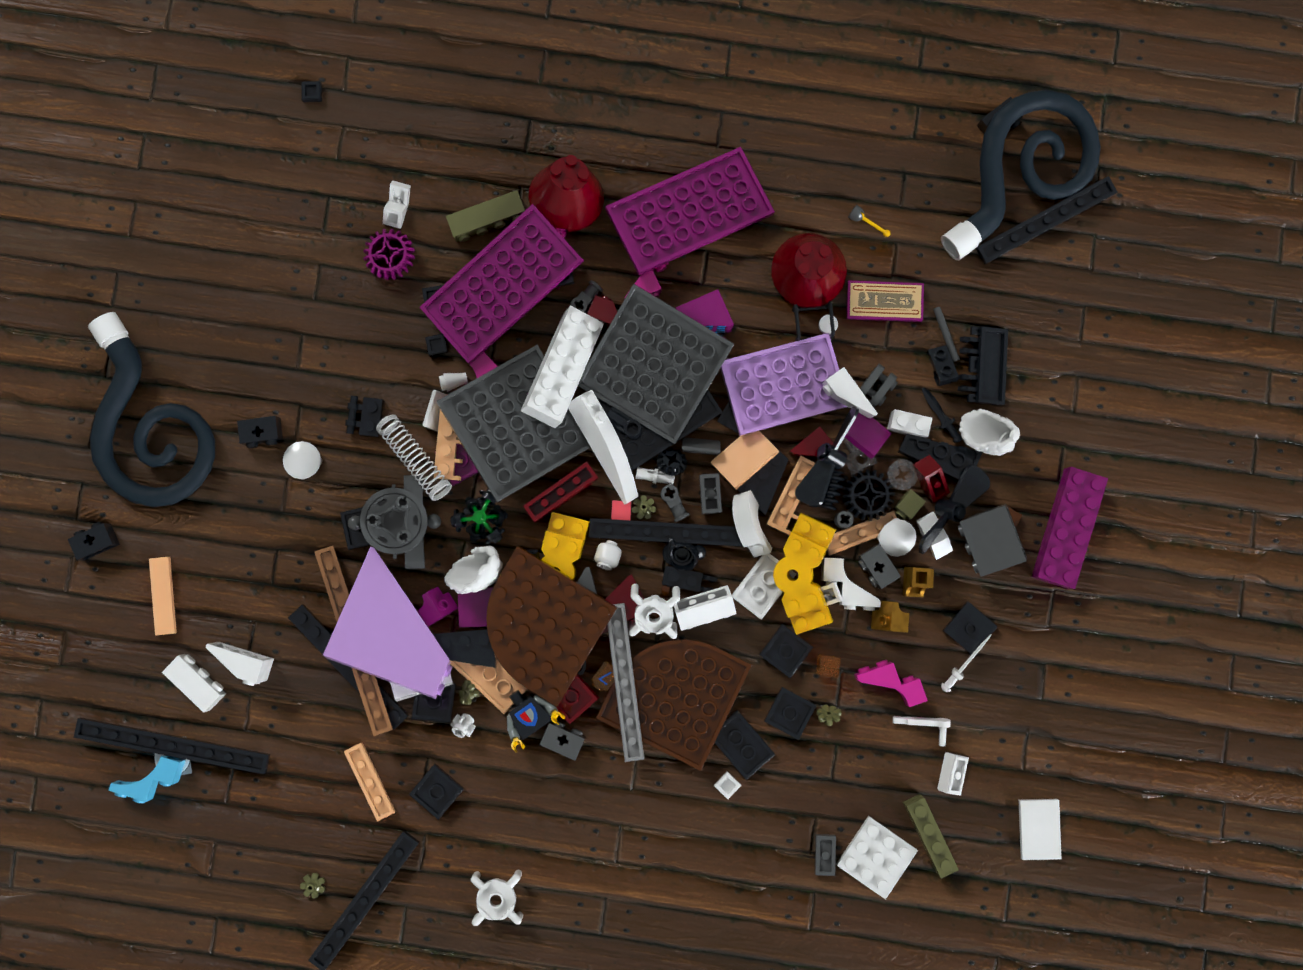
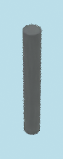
M936 307L933 311L953 362L958 361L960 358L941 307Z

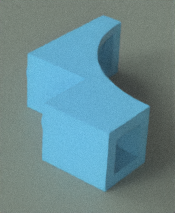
M166 755L161 756L154 770L142 780L134 782L117 780L110 784L108 791L115 792L114 795L126 798L127 796L133 798L134 802L145 803L153 799L158 782L160 785L168 787L179 782L186 760Z

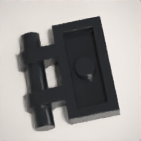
M351 396L350 403L347 406V409H349L348 420L345 421V426H347L346 434H354V427L360 428V436L379 438L380 434L377 432L376 427L382 420L384 400L364 397L362 405L358 404V396ZM357 410L362 411L361 421H355Z

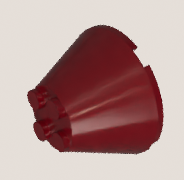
M574 155L562 157L539 171L529 187L528 198L530 206L533 204L555 229H566L568 231L584 229L599 217L603 209L604 192L601 183L590 169Z
M803 233L786 240L776 251L771 265V277L775 288L784 297L783 299L790 304H797L798 307L811 308L827 304L840 293L847 275L846 261L839 247L827 237L814 233Z

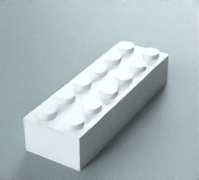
M571 305L563 313L521 408L522 412L553 428L562 423L603 328V322Z

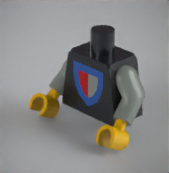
M516 690L509 696L514 706L509 709L507 716V731L512 741L511 748L517 753L516 746L521 744L522 749H524L525 745L522 741L551 720L559 725L557 717L560 716L562 719H565V715L558 712V709L553 704L540 696L530 694L524 698L520 691Z

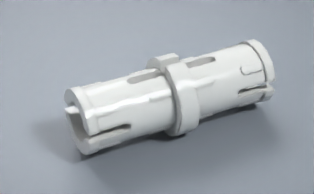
M637 467L636 479L653 481L652 483L654 484L658 482L673 485L675 476L664 474L656 468L652 470Z

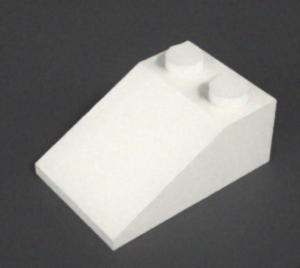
M222 642L208 643L206 645V648L234 676L243 680L242 683L254 686V684H260L268 680L274 658Z

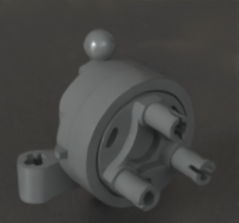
M404 475V489L396 488V485L392 484V488L383 489L373 494L364 504L360 517L355 515L349 518L348 527L353 531L361 529L364 538L373 548L386 554H393V559H397V554L405 553V569H425L423 538L427 526L431 529H437L442 521L437 514H431L427 517L423 505L424 489H422V485H419L418 481L415 480V476Z

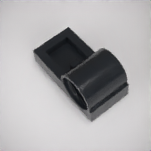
M947 345L928 349L927 354L934 369V379L937 386L957 382L959 375Z

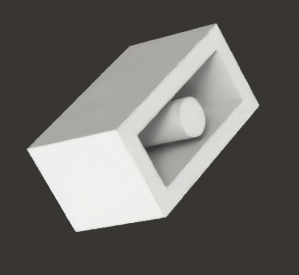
M894 409L890 413L887 430L926 438L929 436L932 418Z

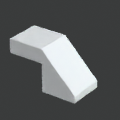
M396 181L390 183L389 201L383 211V224L399 229L402 228L409 205L411 185Z
M934 512L916 520L922 536L938 521ZM944 528L930 546L932 555L936 560L953 551Z

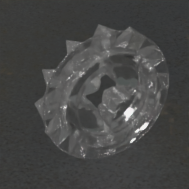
M897 460L889 466L887 476L893 488L907 490L917 482L918 477L912 462ZM899 469L902 472L909 471V473H907V475L905 476V480H903L902 478H895L897 477V475L900 474Z

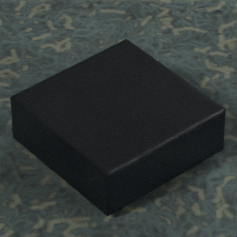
M320 81L301 82L303 102H322V83Z
M443 334L425 337L430 357L448 353L446 339Z

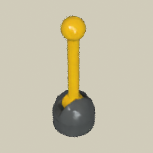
M857 204L848 216L853 221L863 220L882 232L885 237H889L891 234L889 230H884L864 217V210Z

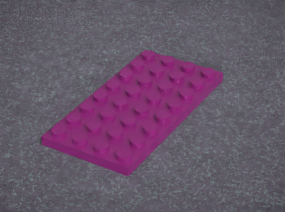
M741 147L605 206V210L638 275L770 217L775 213Z
M532 204L423 303L420 309L467 363L471 364L584 260Z

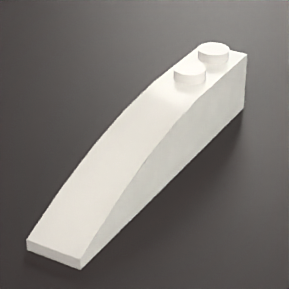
M590 390L579 395L571 401L568 409L625 505L639 496L620 439L594 392Z

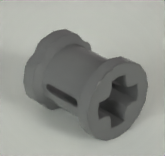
M842 511L835 515L834 523L838 528L845 529L853 524L854 518L850 512ZM840 516H846L848 518L846 519V523H840L842 519Z

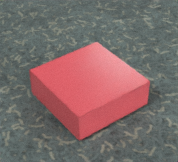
M612 500L611 519L630 521L631 501L624 505L622 501Z

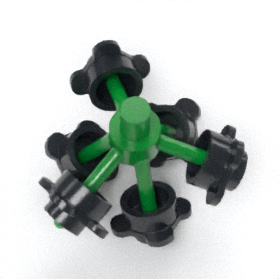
M489 489L486 491L480 490L479 493L482 496L477 499L470 496L467 497L463 512L459 513V510L455 509L450 522L457 532H461V528L466 527V532L469 533L471 542L487 538L486 544L490 542L495 544L503 538L501 534L505 529L500 530L499 528L503 526V521L507 519L508 513L503 511L500 505H495L496 501ZM494 505L493 509H491L487 515L485 513L487 506ZM487 519L490 523L495 524V527L491 528L486 522ZM474 520L475 523L467 526V521Z

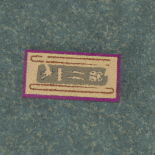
M848 280L846 319L922 322L924 283Z

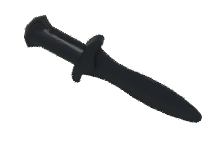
M922 388L927 403L940 419L942 426L939 429L946 428L953 442H960L962 437L952 424L955 418L950 419L943 412L936 398L926 388Z

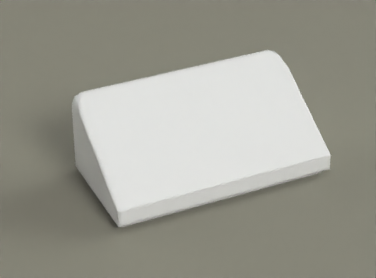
M437 390L432 391L423 427L438 432L440 408L436 401L447 394Z
M945 752L937 787L939 791L961 796L969 757Z

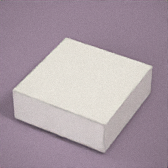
M726 771L714 786L729 799L741 784Z

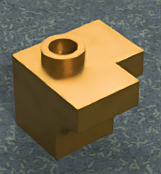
M904 567L903 596L924 597L925 590L933 588L934 569Z
M880 601L881 607H879V610L872 611L871 629L908 633L909 613H904L900 610L899 602Z

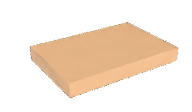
M760 431L738 437L715 457L711 464L737 490L774 458L779 451Z

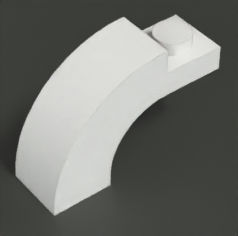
M750 490L734 495L732 511L736 531L743 547H748L753 557H758L771 553L772 547L761 529L758 519L759 504Z

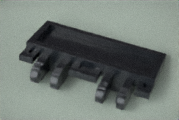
M971 326L970 335H976L978 338L960 337V342L974 344L973 349L961 348L959 349V354L973 355L969 356L968 372L976 373V375L959 374V380L972 381V387L958 386L957 391L975 393L967 394V402L1005 405L1008 330Z

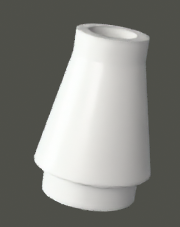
M466 372L443 373V375L439 376L442 391L447 390L448 392L461 385L468 384Z

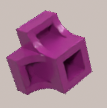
M436 587L422 595L423 606L417 612L427 627L457 610L458 606L449 592L442 594L439 587Z

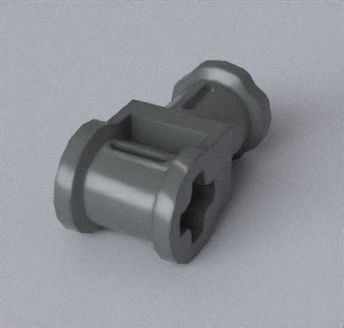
M592 280L588 282L589 285L585 291L581 292L578 297L571 301V306L574 308L582 305L583 309L579 308L578 310L586 314L595 295L597 296L604 291Z
M670 484L664 486L660 495L670 508L675 518L674 522L676 523L689 516V512H686L682 505L678 489ZM667 488L674 491L672 494L673 498L671 499L669 496L665 497L664 495Z

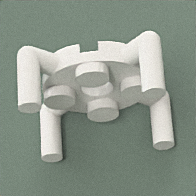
M632 584L631 599L637 606L635 608V620L629 621L628 634L635 636L640 631L648 634L650 632L656 634L665 632L670 638L675 639L677 637V623L673 622L674 612L672 607L680 601V588L674 586L672 588V597L666 601L658 595L642 599L638 595L639 585ZM657 613L659 617L652 619L649 617V614Z
M516 870L508 882L495 878L486 883L480 879L481 873L479 871L474 872L471 882L479 889L476 898L479 913L475 914L472 920L473 926H478L484 918L488 920H503L508 917L516 925L521 923L523 913H515L513 911L517 898L513 887L522 876L521 870ZM493 895L501 897L502 902L499 905H494L491 902Z

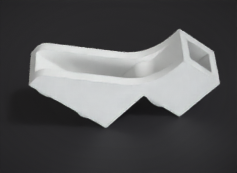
M823 558L821 581H826V585L840 582V594L843 601L839 602V605H844V609L856 610V606H863V610L875 611V607H881V602L878 598L847 578L844 571V559Z

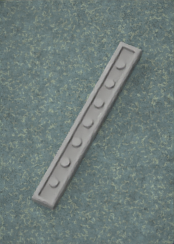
M613 604L618 608L607 625L625 762L644 760L625 604Z

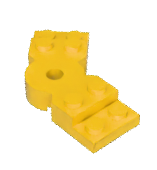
M552 512L541 548L545 557L541 560L552 567L558 568L560 572L575 580L576 569L573 563L581 558L590 521Z
M800 513L783 548L785 557L776 564L773 571L775 584L784 592L781 600L796 635L833 623L821 587L812 581L814 577L813 568L821 564L837 529L803 513ZM793 569L798 572L797 579L789 575L790 570Z

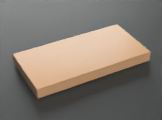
M497 658L496 668L450 660V664L467 680H470L471 684H474L475 688L503 714L514 705L509 696L516 690H519L522 695L527 690L526 687L518 683L506 672Z

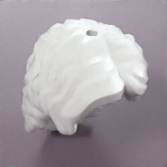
M985 409L972 410L964 414L959 423V431L966 445L985 454L1001 456L1011 452L1020 437L1019 428L1010 419Z
M493 546L475 547L471 550L473 555L462 557V559L453 563L452 569L444 577L446 585L451 590L454 589L457 594H467L470 592L477 593L494 584L501 574L503 563Z

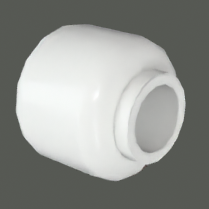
M607 540L606 543L598 545L594 560L598 567L612 570V568L618 566L622 551L616 542Z

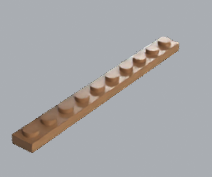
M330 546L314 552L336 621L338 622L349 593L334 547ZM352 668L373 736L393 730L376 677Z

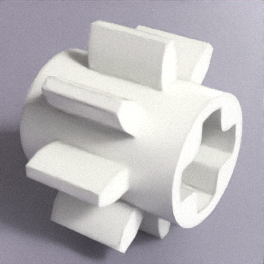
M465 713L461 716L457 714L450 724L453 727V734L459 738H463L465 735L470 737L476 727L473 724L474 719Z

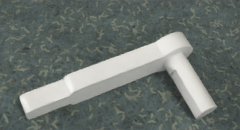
M893 716L894 724L939 727V746H946L947 727H950V719Z

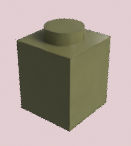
M910 489L907 490L893 508L896 510L895 514L903 520H911L926 501Z

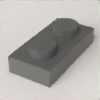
M816 834L815 875L835 876L836 835Z

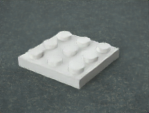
M868 816L836 865L886 900L918 850Z

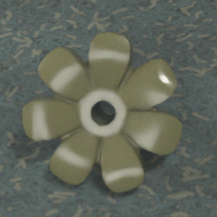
M642 495L640 500L635 499L633 501V504L636 506L632 507V512L638 513V519H642L643 516L646 519H650V512L655 513L656 507L652 506L654 504L652 498L647 500V497Z
M465 680L461 686L462 691H459L460 703L471 705V699L479 697V690H474L475 685L471 684L470 680Z
M825 704L817 709L818 720L820 722L825 721L827 726H831L833 721H840L842 711L841 709H836V706L828 707Z
M313 873L312 876L310 874L303 877L305 882L300 884V889H305L304 896L309 897L311 894L314 899L319 896V893H323L326 889L322 885L325 883L324 877L318 879V873Z

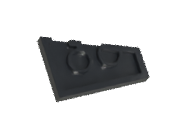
M780 451L737 489L739 493L751 490L759 504L758 509L764 515L768 511L789 460Z

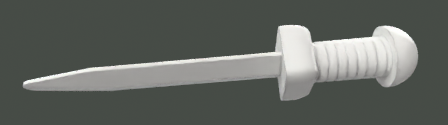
M992 634L978 646L959 670L954 667L949 679L941 684L944 692H950V688L956 681L963 679L962 671L983 648Z

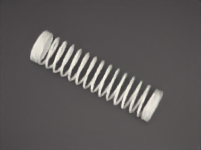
M388 415L383 418L376 427L377 432L386 440V443L397 454V457L404 463V466L408 467V471L411 472L412 476H415V480L418 481L419 485H422V489L426 490V494H429L430 499L436 501L443 498L451 490L452 485L448 480H444V475H440L441 471L437 470V466H433V461H429L430 457H426V452H422L423 448H418L419 443H415L416 440L411 439L412 434H408V430H404L405 426L401 425V421H399L396 415ZM395 419L387 428L381 430L385 423ZM399 427H403L394 437L388 438ZM407 431V433L403 437H401L398 441L392 443L395 437L399 436L402 432ZM406 436H410V438L401 446L396 447V445ZM414 440L412 445L407 447L405 450L400 451V449L409 441ZM414 445H417L415 450H413L408 455L403 456V454L408 449H410ZM421 449L418 455L406 461L411 454ZM425 454L421 460L410 465L419 455ZM428 458L424 465L414 470L418 463ZM432 463L427 470L418 474L425 465ZM435 467V470L430 475L422 478L428 470ZM439 472L433 480L425 483L430 476ZM443 476L440 482L429 488L436 479ZM446 486V488H445L442 492H440L439 494L435 495V493L439 492L440 490H442V489Z

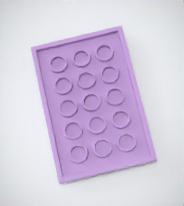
M829 333L727 359L720 368L739 436L847 407L834 400L831 396H828L823 390L822 382L839 371Z

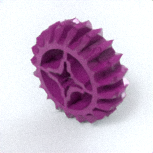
M383 229V234L381 235L376 231L377 237L374 239L373 236H370L369 238L372 242H365V245L369 248L363 250L367 254L363 257L364 261L368 262L366 267L371 268L370 272L372 274L377 273L378 278L384 275L385 280H388L390 275L393 280H396V274L403 277L401 273L403 270L409 273L407 265L413 266V263L409 260L415 259V256L411 254L415 252V249L411 247L413 244L411 240L407 241V235L402 236L399 230L395 233L394 229H390L388 233L386 229ZM390 241L400 243L403 248H393ZM383 243L382 249L376 251L378 247ZM389 250L393 253L391 254V257H389L390 260L386 256ZM403 255V258L400 261V263L396 265V260L398 258H401ZM376 260L386 261L389 268L378 266Z

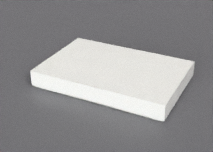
M770 553L759 558L732 594V598L761 620L783 592L777 587L773 578V571L779 560ZM792 570L789 571V575L794 578L796 573Z
M1019 800L1021 859H1062L1059 800Z

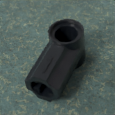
M615 407L609 410L607 416L613 427L631 439H636L641 435L642 428L637 420L630 418ZM630 425H637L638 431L631 434L628 432V428Z

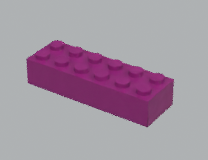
M1074 467L1064 468L1031 576L1032 578L1066 589L1076 588L1108 478Z

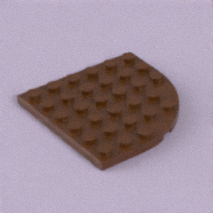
M517 546L498 577L489 598L486 618L488 636L495 656L506 672L518 683L557 707L618 607L522 547Z
M676 639L657 643L632 658L642 742L701 771L752 664L718 647L697 640ZM614 681L596 719L621 731Z

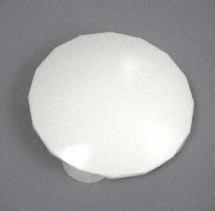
M295 442L284 452V468L289 475L297 479L304 480L310 478L318 471L322 464L319 451L308 442Z
M894 518L884 525L877 539L888 555L898 557L911 551L915 545L916 532L907 521Z

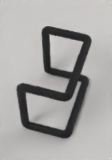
M831 301L827 305L818 307L798 308L797 304L793 306L792 311L795 312L797 331L795 342L807 339L801 338L798 311L829 308L830 339L834 337L835 326Z

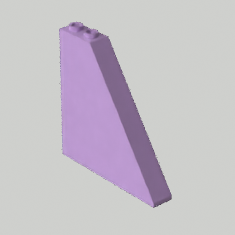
M370 546L323 656L436 699L437 695L441 696L445 685L442 683L445 676L449 677L452 670L451 662L375 548Z

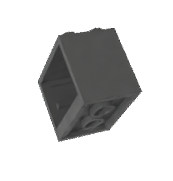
M1007 504L972 515L960 521L958 526L959 532L962 537H966L967 543L965 547L968 555L972 554L974 558L972 566L975 573H979L981 577L1027 561L1026 553Z

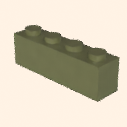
M515 190L447 215L446 218L455 241L465 242L476 234L480 236L486 234L490 229L505 227L506 223L517 219L525 210L519 193Z
M918 794L902 802L936 874L942 879L958 871L959 869L925 798Z

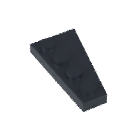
M910 434L905 435L898 450V453L916 462L930 455L942 467L944 475L957 482L968 465L977 466L983 453L982 451L967 449V447L931 441V439Z
M487 629L433 634L449 660L496 668L495 653L491 647Z

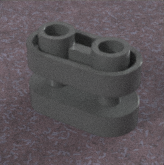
M881 364L874 368L860 387L864 395L867 394L871 397L869 402L873 407L876 405L881 406L887 398L884 396L888 390L892 391L898 383L896 381L897 376L893 373H890L888 376L882 373L885 367ZM878 379L882 384L877 391H874L871 387Z

